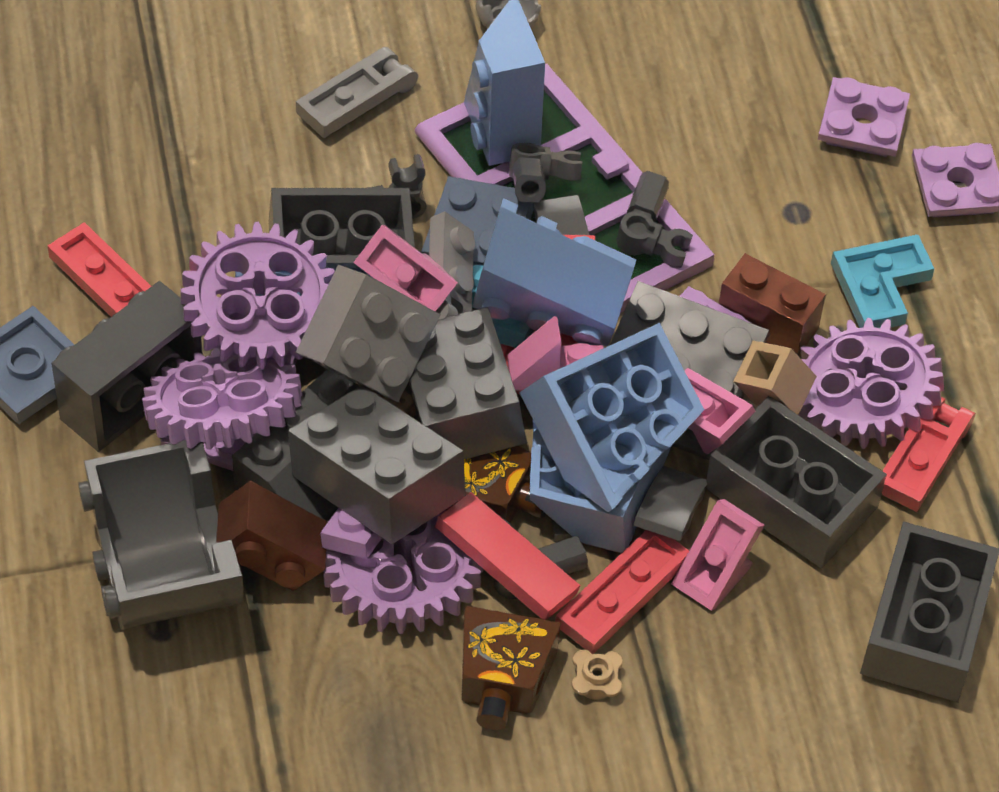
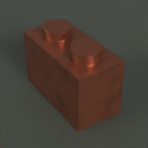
M745 253L722 282L719 304L733 313L740 314L750 323L768 329L770 335L767 340L768 344L791 348L799 356L801 353L800 348L806 346L819 329L826 294Z
M249 481L219 503L216 543L232 540L238 564L267 577L283 587L295 591L326 568V549L322 548L320 532L328 522L264 487Z

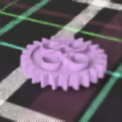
M259 222L254 223L252 233L248 234L244 232L239 224H236L234 237L229 238L222 231H218L217 246L215 247L203 241L201 243L202 257L191 255L189 258V269L191 271H183L182 284L185 287L181 289V304L185 305L183 307L184 321L192 322L191 335L193 337L205 335L204 350L206 351L218 345L221 346L220 360L223 362L233 353L238 354L239 367L242 368L247 364L250 357L256 358L259 369L265 368L267 357H274L276 363L283 367L285 353L287 352L301 360L303 356L297 354L296 350L335 272L334 269H325L327 255L325 253L313 255L314 241L312 239L298 245V231L295 229L286 237L280 236V227L276 223L269 233L262 232ZM283 270L290 272L291 275L282 277L277 276L274 272ZM231 271H237L244 275L235 278L229 277L225 274ZM287 312L294 315V317L289 319H281L275 315L277 313ZM232 313H239L246 317L240 320H232L226 316Z
M871 318L866 319L863 328H857L852 320H848L846 331L841 332L833 325L829 326L830 337L828 339L815 334L813 336L814 348L809 346H802L800 348L802 361L817 377L801 408L799 416L805 420L807 419L809 423L818 429L822 428V431L832 438L836 434L840 435L841 444L845 447L852 438H859L862 449L867 447L870 438H876L878 443L884 447L887 442L886 435L890 434L903 441L905 440V427L919 432L921 430L920 418L932 420L934 417L933 406L941 405V391H944L941 358L935 357V346L933 344L924 346V336L922 333L909 338L908 325H903L898 330L892 331L891 321L888 319L880 328L873 326Z
M214 348L210 356L205 357L201 353L196 352L194 353V360L190 362L180 358L177 359V368H161L162 376L150 378L151 386L144 387L145 397L142 398L149 429H156L158 438L169 436L170 444L173 445L186 439L187 448H193L199 442H205L206 448L212 449L217 442H224L227 448H231L234 440L240 438L249 444L252 443V435L255 433L270 436L269 426H286L284 418L295 417V407L302 405L300 376L296 373V367L294 364L287 365L286 357L283 367L276 363L274 357H267L265 368L259 369L256 358L250 357L247 364L242 368L239 367L238 354L233 353L223 362L220 360V350Z
M445 509L394 544L381 538L367 559L326 549V568L323 574L324 585L330 588L331 601H342V611L345 616L358 610V622L360 625H364L370 619L375 618L377 619L378 631L382 632L388 623L392 622L396 623L398 633L403 634L407 623L413 622L416 628L423 632L426 619L431 618L436 624L441 626L444 625V611L455 616L460 615V601L472 603L473 589L480 588L481 572H483V568L435 528L438 516L444 513Z

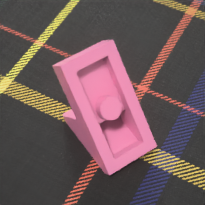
M381 225L353 262L374 279L437 312L458 284L426 253H420L385 225Z
M554 316L508 354V370L515 390H524L544 375L595 353L604 347L603 345H589L586 343L561 346L558 318Z
M687 368L685 373L704 408V411L688 428L694 432L703 452L709 454L721 446L756 411L750 403Z
M717 500L671 585L709 610H715L751 568L753 562L747 559V556L765 525L727 500Z

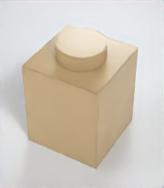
M752 341L733 382L757 407L770 396L799 415L817 376L791 348Z

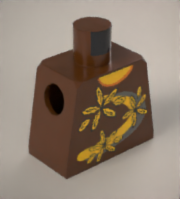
M518 445L464 459L466 495L472 492L509 523H511L517 510L540 519L546 514L530 500L531 453Z
M471 606L465 607L462 700L468 704L479 705L476 721L481 727L489 730H502L506 728L509 711L528 714L534 710L557 655L560 622Z

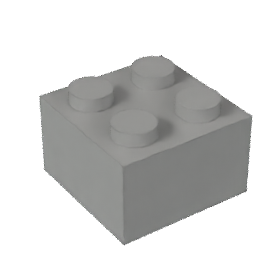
M338 265L296 353L360 386L363 385L372 392L399 402L441 314L367 274Z

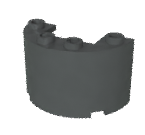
M183 440L174 445L168 443L84 461L87 481L79 482L78 487L84 512L93 510L101 550L92 552L98 581L108 579L109 585L101 587L105 612L110 618L117 617L121 630L243 603L242 574L232 540L216 543L218 513L215 506L211 469L203 442H199L193 448H187L186 440Z

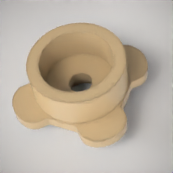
M583 649L574 654L573 664L577 668L576 677L572 680L574 692L593 700L615 697L621 692L622 683L618 680V670L622 667L623 660L618 653L609 651L605 655L592 654L588 650ZM599 670L601 671L602 675H593V671Z

